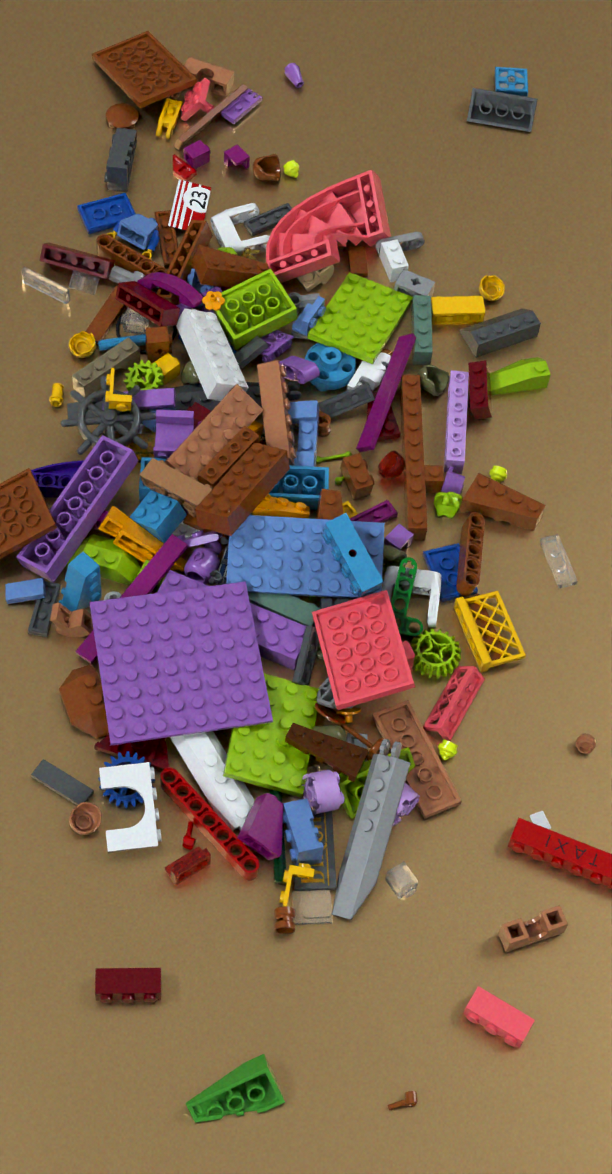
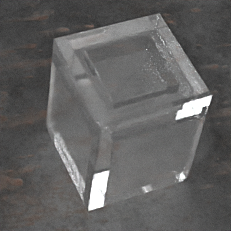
M73 270L69 288L95 295L100 278Z

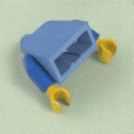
M141 214L121 218L113 228V232L106 234L114 239L118 236L143 250L147 249L142 255L151 260V253L155 251L159 243V231L157 230L158 224L154 218L148 219Z

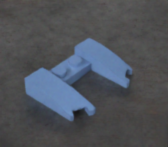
M318 401L290 402L291 408L288 409V413L291 415L292 424H299L298 449L296 458H294L295 466L316 467L319 424Z

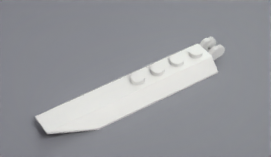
M209 731L170 737L215 813L232 831L238 828L241 831L255 800L244 782L223 776L227 754L214 732Z

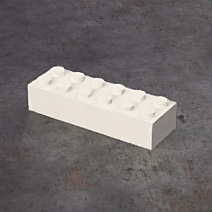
M184 308L176 327L207 399L221 401L236 384L246 392L249 387L216 314Z

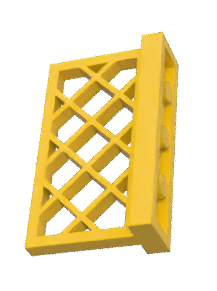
M499 591L464 599V597L456 598L454 610L480 673L487 672L491 667L521 660L526 657ZM496 598L498 603L496 608L487 604V599ZM476 603L481 607L476 612L470 609L468 604ZM483 607L493 611L490 618L480 614ZM495 613L504 617L503 624L493 620ZM477 618L488 622L485 628L476 624ZM490 623L500 628L497 634L487 630ZM502 629L510 632V640L499 636ZM484 634L495 638L492 645L483 641ZM497 640L507 644L504 651L494 646ZM509 646H512L518 650L519 654L512 655L506 651ZM491 650L501 654L500 659L492 661L489 655Z

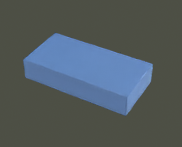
M44 578L5 584L7 604L46 598Z

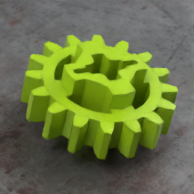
M141 360L139 365L134 363V368H128L130 373H125L127 379L124 380L128 391L135 385L140 386V390L160 389L158 386L164 385L162 381L164 375L161 368L155 362L152 364L150 360L146 363Z

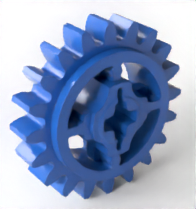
M129 751L126 752L125 757H122V754L119 752L118 759L110 756L112 763L104 762L105 767L144 763L145 757L143 756L138 760V754L135 753L133 757H130ZM152 779V780H151V783H155V782H156L155 779ZM119 788L118 793L113 789H107L103 793L104 798L110 796V804L116 800V807L124 803V807L127 809L128 804L131 803L136 808V801L144 804L143 798L138 792L126 795L131 790L130 788Z

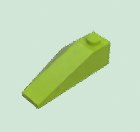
M539 357L521 359L490 373L491 395L547 388L551 374L546 360Z

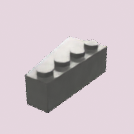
M117 128L116 133L112 135V147H110L106 166L107 172H105L104 176L107 190L128 192L137 145V130Z

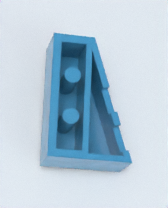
M82 552L68 564L64 579L67 582L66 588H62L63 599L58 602L70 611L86 609L90 606L89 602L99 601L102 596L100 565L85 552Z

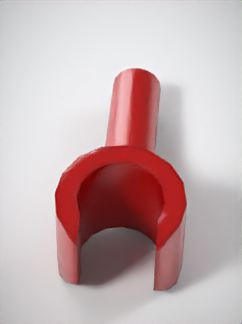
M192 821L188 822L187 833L183 837L182 844L184 848L189 850L193 849L196 839L191 837Z

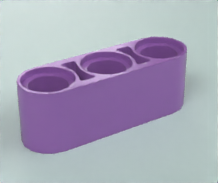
M290 356L279 361L282 366H285L287 376L284 378L305 384L320 375L318 366L312 361L296 356Z

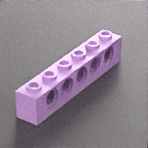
M453 370L450 372L444 472H447L450 466L454 467V473L462 474L469 372Z

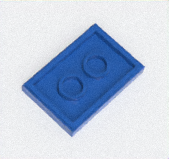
M126 193L77 205V210L88 234L114 228L121 218L136 214Z
M459 543L423 551V557L428 570L438 572L442 576L441 602L465 597L456 588L460 553ZM477 587L474 589L471 595L477 594Z

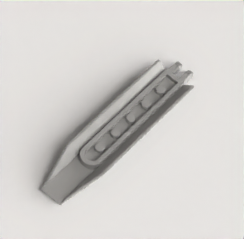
M388 739L382 741L379 749L380 754H373L339 871L332 915L352 920L377 883L410 767V762L399 759L402 748L401 742L395 741L393 743L391 757L388 756L390 741Z

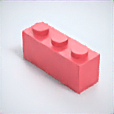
M479 986L463 1013L470 1022L481 1024L490 1034H497L504 1038L508 1045L519 1048L535 1021Z

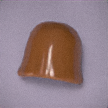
M272 154L256 158L253 163L255 177L261 181H279L281 168L278 156Z

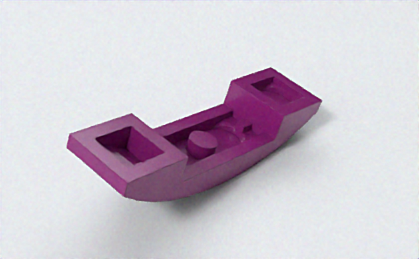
M155 272L147 274L137 281V283L151 290L158 286L179 296L180 303L191 308H195L202 303L203 296L189 283L174 275Z

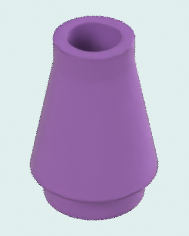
M296 63L288 64L284 69L285 75L296 88H301L304 85L299 66Z

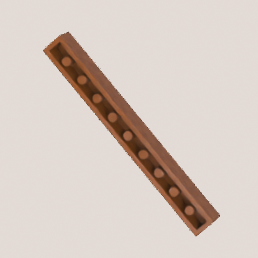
M402 374L400 405L406 529L414 534L413 540H425L427 533V509L420 375Z

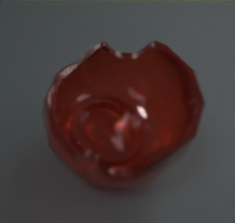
M397 451L389 452L378 465V469L381 471L379 474L387 480L397 478L405 468V460Z

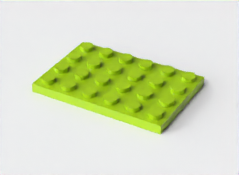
M349 272L326 306L324 315L322 317L319 316L316 325L309 331L307 338L328 347H335L343 353L373 364L411 305L413 297Z
M264 673L273 722L232 728L223 776L302 797L304 792V786L302 785L305 784L306 780L303 779V776L307 774L310 753L305 754L286 743L285 738L292 723L313 730L317 717V710L314 705L317 703V693L320 689L299 685L290 680Z

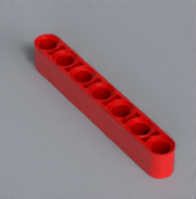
M171 767L163 769L160 774L162 790L245 880L256 879L260 866L258 858L237 838V835L176 769ZM173 778L174 781L167 782L165 781V779ZM180 792L187 793V795L183 797L179 796L178 794ZM197 806L201 809L199 811H193L191 808ZM207 821H212L214 824L211 826H207L204 823ZM226 836L228 839L222 841L219 840L218 837ZM237 850L240 851L241 854L236 856L233 855L231 852ZM252 865L255 869L249 871L245 869V866Z

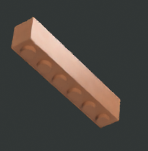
M279 360L257 364L266 445L287 450L289 465L295 466L294 458H296V451L292 447L294 434L290 430L292 418L288 413V409L291 406L286 396L289 389L287 382L284 380V377L287 376L285 366H282Z

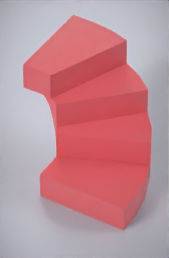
M369 170L341 181L310 196L280 219L272 230L266 246V263L280 283L339 263L338 246L346 247L347 241L357 246L363 240L369 246H374L378 240L391 237L380 177L373 170Z

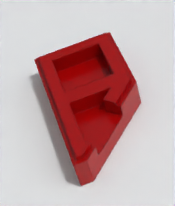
M175 154L173 155V175L180 180L189 181L197 175V171Z

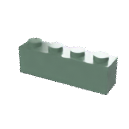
M413 295L411 320L412 333L416 336V340L412 348V364L430 365L433 353L431 296Z
M248 592L251 604L302 625L315 627L312 612L321 609L317 605L307 603L295 595Z

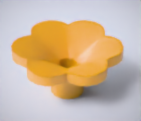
M208 291L206 296L203 297L202 303L207 310L213 309L218 311L221 309V305L225 303V299L219 291Z
M355 707L336 710L337 714L345 715L347 723L353 722V715L361 712V708Z

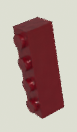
M53 243L43 244L39 260L104 279L109 278L115 264V260Z
M136 281L118 283L115 298L117 301L160 327L177 325L180 312L179 307Z

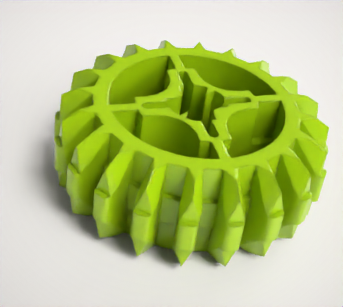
M433 628L430 629V632L425 629L422 634L420 633L416 638L412 639L410 645L415 653L413 662L415 671L421 670V675L423 676L426 673L429 679L432 675H435L438 679L440 675L445 678L448 673L452 674L454 669L458 668L461 660L459 641H455L454 636L449 637L448 631L441 633V628L438 632H435ZM426 645L427 649L420 653V649ZM446 654H450V658L444 662L443 658Z

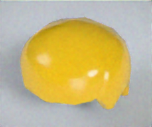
M485 275L479 283L478 290L483 299L496 301L503 296L505 285L496 275Z
M85 331L74 334L69 341L71 353L78 358L90 357L96 349L94 335Z

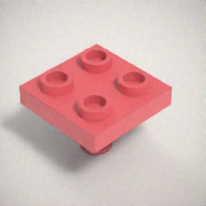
M204 78L201 82H197L191 91L188 90L186 92L180 117L185 122L199 109L209 113L214 108V105L206 101L210 84L208 79Z

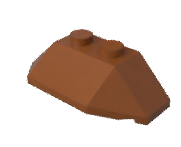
M92 664L72 670L59 688L71 725L92 735L96 739L106 737L109 730L102 684L97 671Z

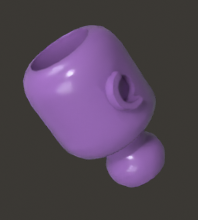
M218 541L205 543L204 548L195 549L184 566L185 576L203 584H208L209 579L213 577L210 576V573L218 570L220 566V560L217 555L222 550L221 544Z

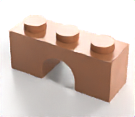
M191 57L184 64L197 78V82L202 81L204 78L211 81V92L226 97L234 84L233 71Z
M560 905L540 911V914L531 920L523 922L519 918L501 925L498 935L505 951L509 952L564 933L568 922Z

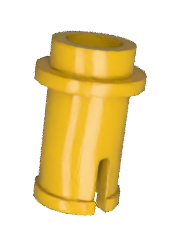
M54 383L52 385V395L49 398V402L53 407H60L64 402L62 398L64 386L61 383Z

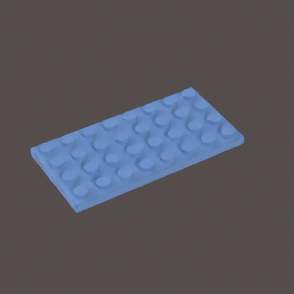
M249 515L234 534L229 536L226 584L246 581L247 591L252 593L359 598L358 595H353L350 589L351 582L348 578H344L340 570L342 568L340 562H336L332 556L331 551L333 549L331 545H327L322 537L325 523L330 520ZM351 521L382 578L385 523ZM381 586V588H380L379 590H377V591H375V592H373V593H371V594H374V593H377V592L382 591V586Z

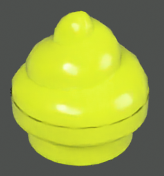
M291 160L283 165L285 175L294 178L298 177V162L296 163L295 160Z
M494 465L489 471L491 479L499 483L503 482L508 476L506 474L507 469Z
M443 739V742L438 745L441 760L444 761L454 757L458 752V745Z

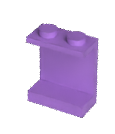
M156 409L157 424L155 447L153 448L154 458H168L194 430V411Z

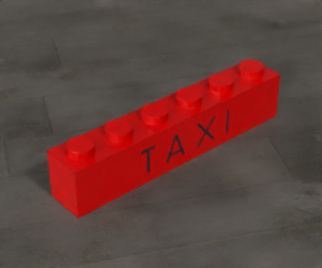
M518 817L508 847L512 848L513 851L528 854L535 860H543L555 868L566 869L575 876L586 877L591 882L606 885L612 890V854Z

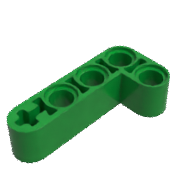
M407 557L400 563L391 605L395 618L401 621V626L398 628L399 633L416 637L420 633L422 634L423 624L416 618L407 617V612L417 573V563L413 558ZM408 562H411L412 567H414V569L409 570V576H412V579L401 576V574L405 575L406 568L403 566L407 565ZM407 581L410 587L408 590L402 591L399 588V583ZM397 600H403L405 607L398 610L395 608L394 603ZM411 623H418L420 625V630L417 633L409 631Z

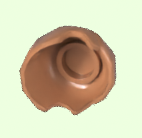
M81 802L71 811L69 824L72 830L79 835H90L100 826L102 813L99 807L92 802Z

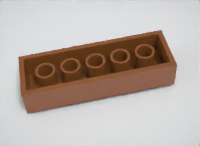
M254 443L195 508L198 527L232 536L290 469L287 450Z

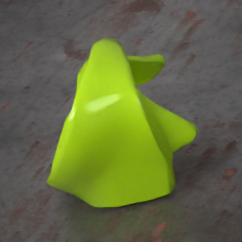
M454 492L436 493L433 503L437 516L445 515L448 518H453L461 507L463 497Z

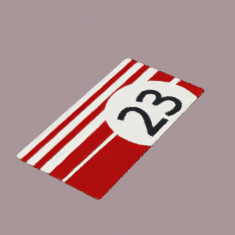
M179 179L168 226L187 230L191 220L204 221L211 187Z

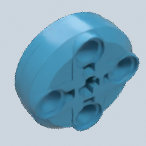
M317 343L308 350L305 356V360L314 362L319 368V377L309 381L319 391L340 389L348 385L355 374V357L343 353L335 347H328Z

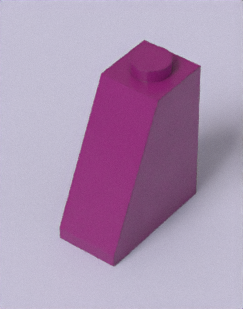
M265 793L256 798L237 837L269 861L280 857L282 853L283 804L277 800L276 796Z

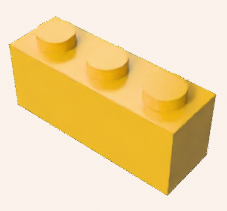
M483 296L431 297L432 325L478 324L483 322L485 317Z

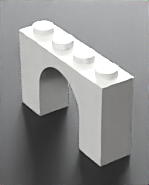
M149 762L99 768L101 790L130 788L141 795L145 804L144 816L138 824L130 828L106 830L108 852L158 847V842H161L162 838L161 830L156 829V821H159L158 808L154 809L153 800H157L156 787L152 788L151 780L155 779L154 767H150Z

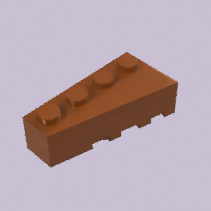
M198 245L192 259L201 285L232 288L269 269L267 263Z

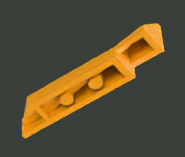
M115 506L110 508L98 528L114 536L113 544L143 563L146 560L150 561L164 544ZM180 556L170 570L184 571L187 561Z

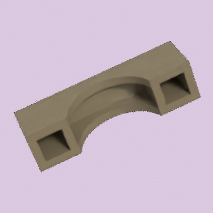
M129 337L73 374V388L85 398L98 391L101 386L100 378L102 376L107 377V374L111 373V368H115V370L124 368L127 371L129 367L132 368L134 366V363L140 362V348Z

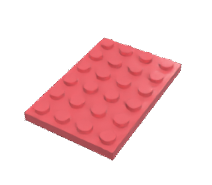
M387 590L312 612L337 710L415 688Z

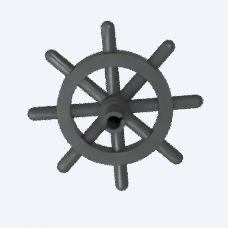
M106 376L100 378L101 390L93 392L86 398L75 390L70 392L71 397L81 403L77 419L62 420L60 424L62 427H78L80 435L85 440L77 449L79 455L84 454L90 446L94 447L102 433L104 436L124 446L134 442L142 449L148 447V444L137 435L140 430L141 421L156 419V413H140L137 404L133 400L140 391V386L135 385L127 394L113 389V394L132 395L131 410H129L131 414L119 415L121 411L109 409V402H105L106 390L110 391L108 385H106ZM103 401L104 411L95 404ZM90 410L98 417L85 418V415ZM133 421L130 430L120 424V422ZM100 424L92 433L86 426ZM116 429L124 436L115 439L114 430Z

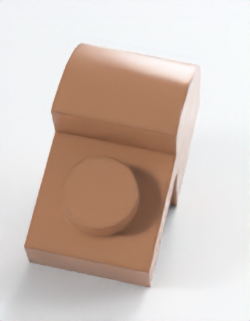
M61 603L53 604L50 621L56 625L57 633L69 637H84L93 631L91 614L85 609L70 611Z

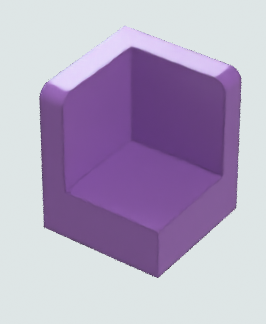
M450 466L441 492L461 494L465 476L454 473V467Z
M398 524L385 537L384 545H392L399 550L404 546L407 549L412 544L414 534Z

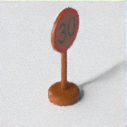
M318 703L314 705L315 709L323 717L335 724L341 725L344 730L370 748L367 761L372 760L373 754H380L379 749L384 738L378 739L373 745L347 726L345 719L340 714H337L335 710Z

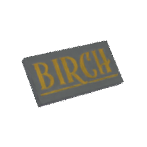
M332 811L313 815L314 826L317 827L319 832L317 834L318 841L322 842L324 846L322 862L311 865V868L315 869L313 880L294 877V891L336 890L337 888Z

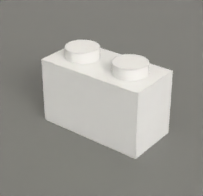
M398 239L382 242L379 257L390 282L397 281L403 269L408 271L409 265Z

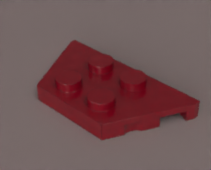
M108 732L107 736L100 742L98 741L94 746L95 750L118 757L119 752L122 754V757L126 756L127 751H129L130 757L137 753L138 760L144 756V763L149 762L151 767L160 771L170 767L165 738L111 745Z

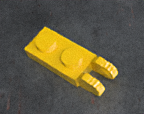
M166 99L158 120L156 136L160 137L163 127L168 128L166 138H171L181 112V107L183 106L182 101Z

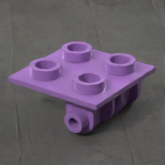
M275 330L261 337L269 346L261 353L263 355V362L273 361L289 349L292 344L291 339L294 336Z

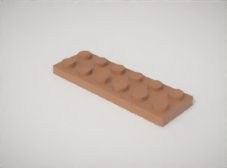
M236 384L165 462L171 468H178L188 477L193 476L198 480V474L244 426L249 427L263 409Z
M409 700L373 713L372 719L382 738L390 741V753L395 741L401 742V749L410 748L415 767L407 774L405 782L420 796L417 806L423 818L426 819L460 805L462 801Z

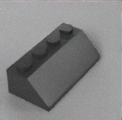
M473 88L467 121L531 132L538 99Z
M519 309L460 329V333L475 358L537 337L541 323L533 310Z

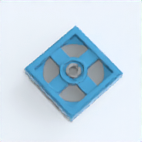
M495 67V92L527 97V69Z

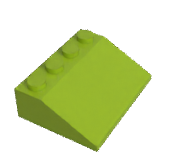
M271 268L222 292L225 303L221 305L220 310H213L234 350L245 346L256 336L261 338L297 320V308Z

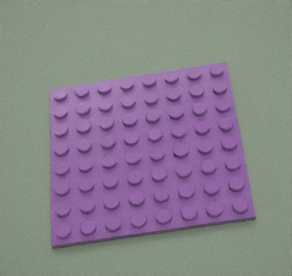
M246 581L89 602L111 745L273 722Z

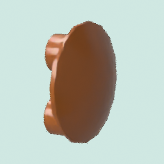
M125 103L115 104L106 112L108 125L113 129H133L139 118L136 108Z

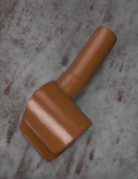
M416 1091L405 1092V1100L387 1105L388 1109L392 1110L401 1106H415L417 1104Z

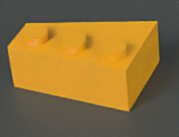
M267 494L250 515L309 518L310 507L302 502L294 503L286 498H276Z

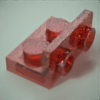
M197 847L166 866L165 871L176 886L211 864V854L207 848L202 850L200 847Z

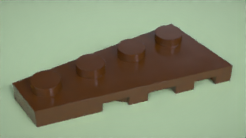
M292 723L285 738L286 743L305 754H312L318 762L322 764L324 762L327 763L338 774L342 772L349 776L348 780L355 782L369 751L368 749Z

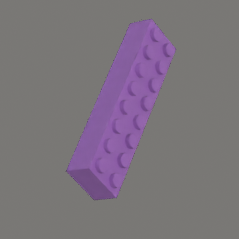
M104 435L101 436L50 508L58 528L27 544L16 556L24 568L52 583L55 582L139 460L132 449Z
M169 570L157 593L207 587L208 585ZM250 603L260 657L295 670L306 626Z

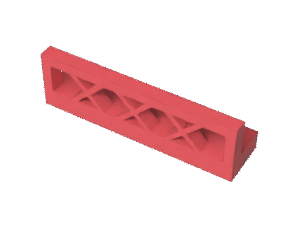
M458 666L455 669L423 726L426 731H437L443 739L451 741L485 680L475 666ZM461 673H465L463 677L459 678ZM457 687L456 691L450 694L451 690ZM448 703V705L441 710L442 706ZM439 719L436 725L433 724L435 720Z

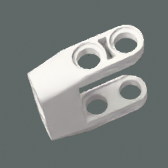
M250 203L226 209L210 218L212 230L220 247H232L236 254L242 257L266 252L267 244H264L268 242L270 236L263 235L241 241L234 227L235 224L243 223L245 220L259 215L260 210L257 204Z
M389 566L385 572L382 591L387 590L390 602L398 575V566ZM406 568L405 575L401 574V576L412 579V576H409V570L413 568ZM417 569L412 593L430 596L427 623L428 627L436 628L442 576L435 571ZM407 581L399 583V588L402 591H406L410 587Z

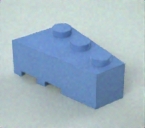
M307 798L283 803V823L287 827L285 838L287 843H291L290 857L292 862H296V866H299V863L314 865L322 862L324 846L322 842L318 841L317 834L319 832L317 827L314 826V817Z

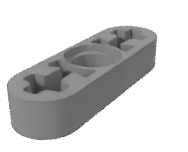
M412 232L380 239L376 242L375 248L380 255L382 242L398 239V242L401 243L402 251L420 248L425 243L421 232Z

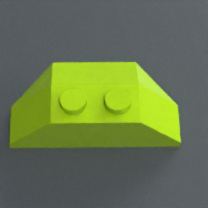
M96 534L84 539L66 564L68 567V564L80 553L85 552L100 565L101 577L129 586L141 569L137 559L113 544L114 540Z

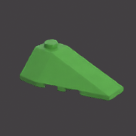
M262 1054L228 1073L186 1102V1106L194 1122L197 1123L221 1119L223 1116L231 1114L241 1116L244 1115V1112H265L285 1103L274 1073L265 1055Z

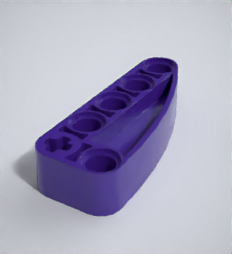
M84 460L56 463L31 470L43 497L58 498L65 489L64 486H67Z

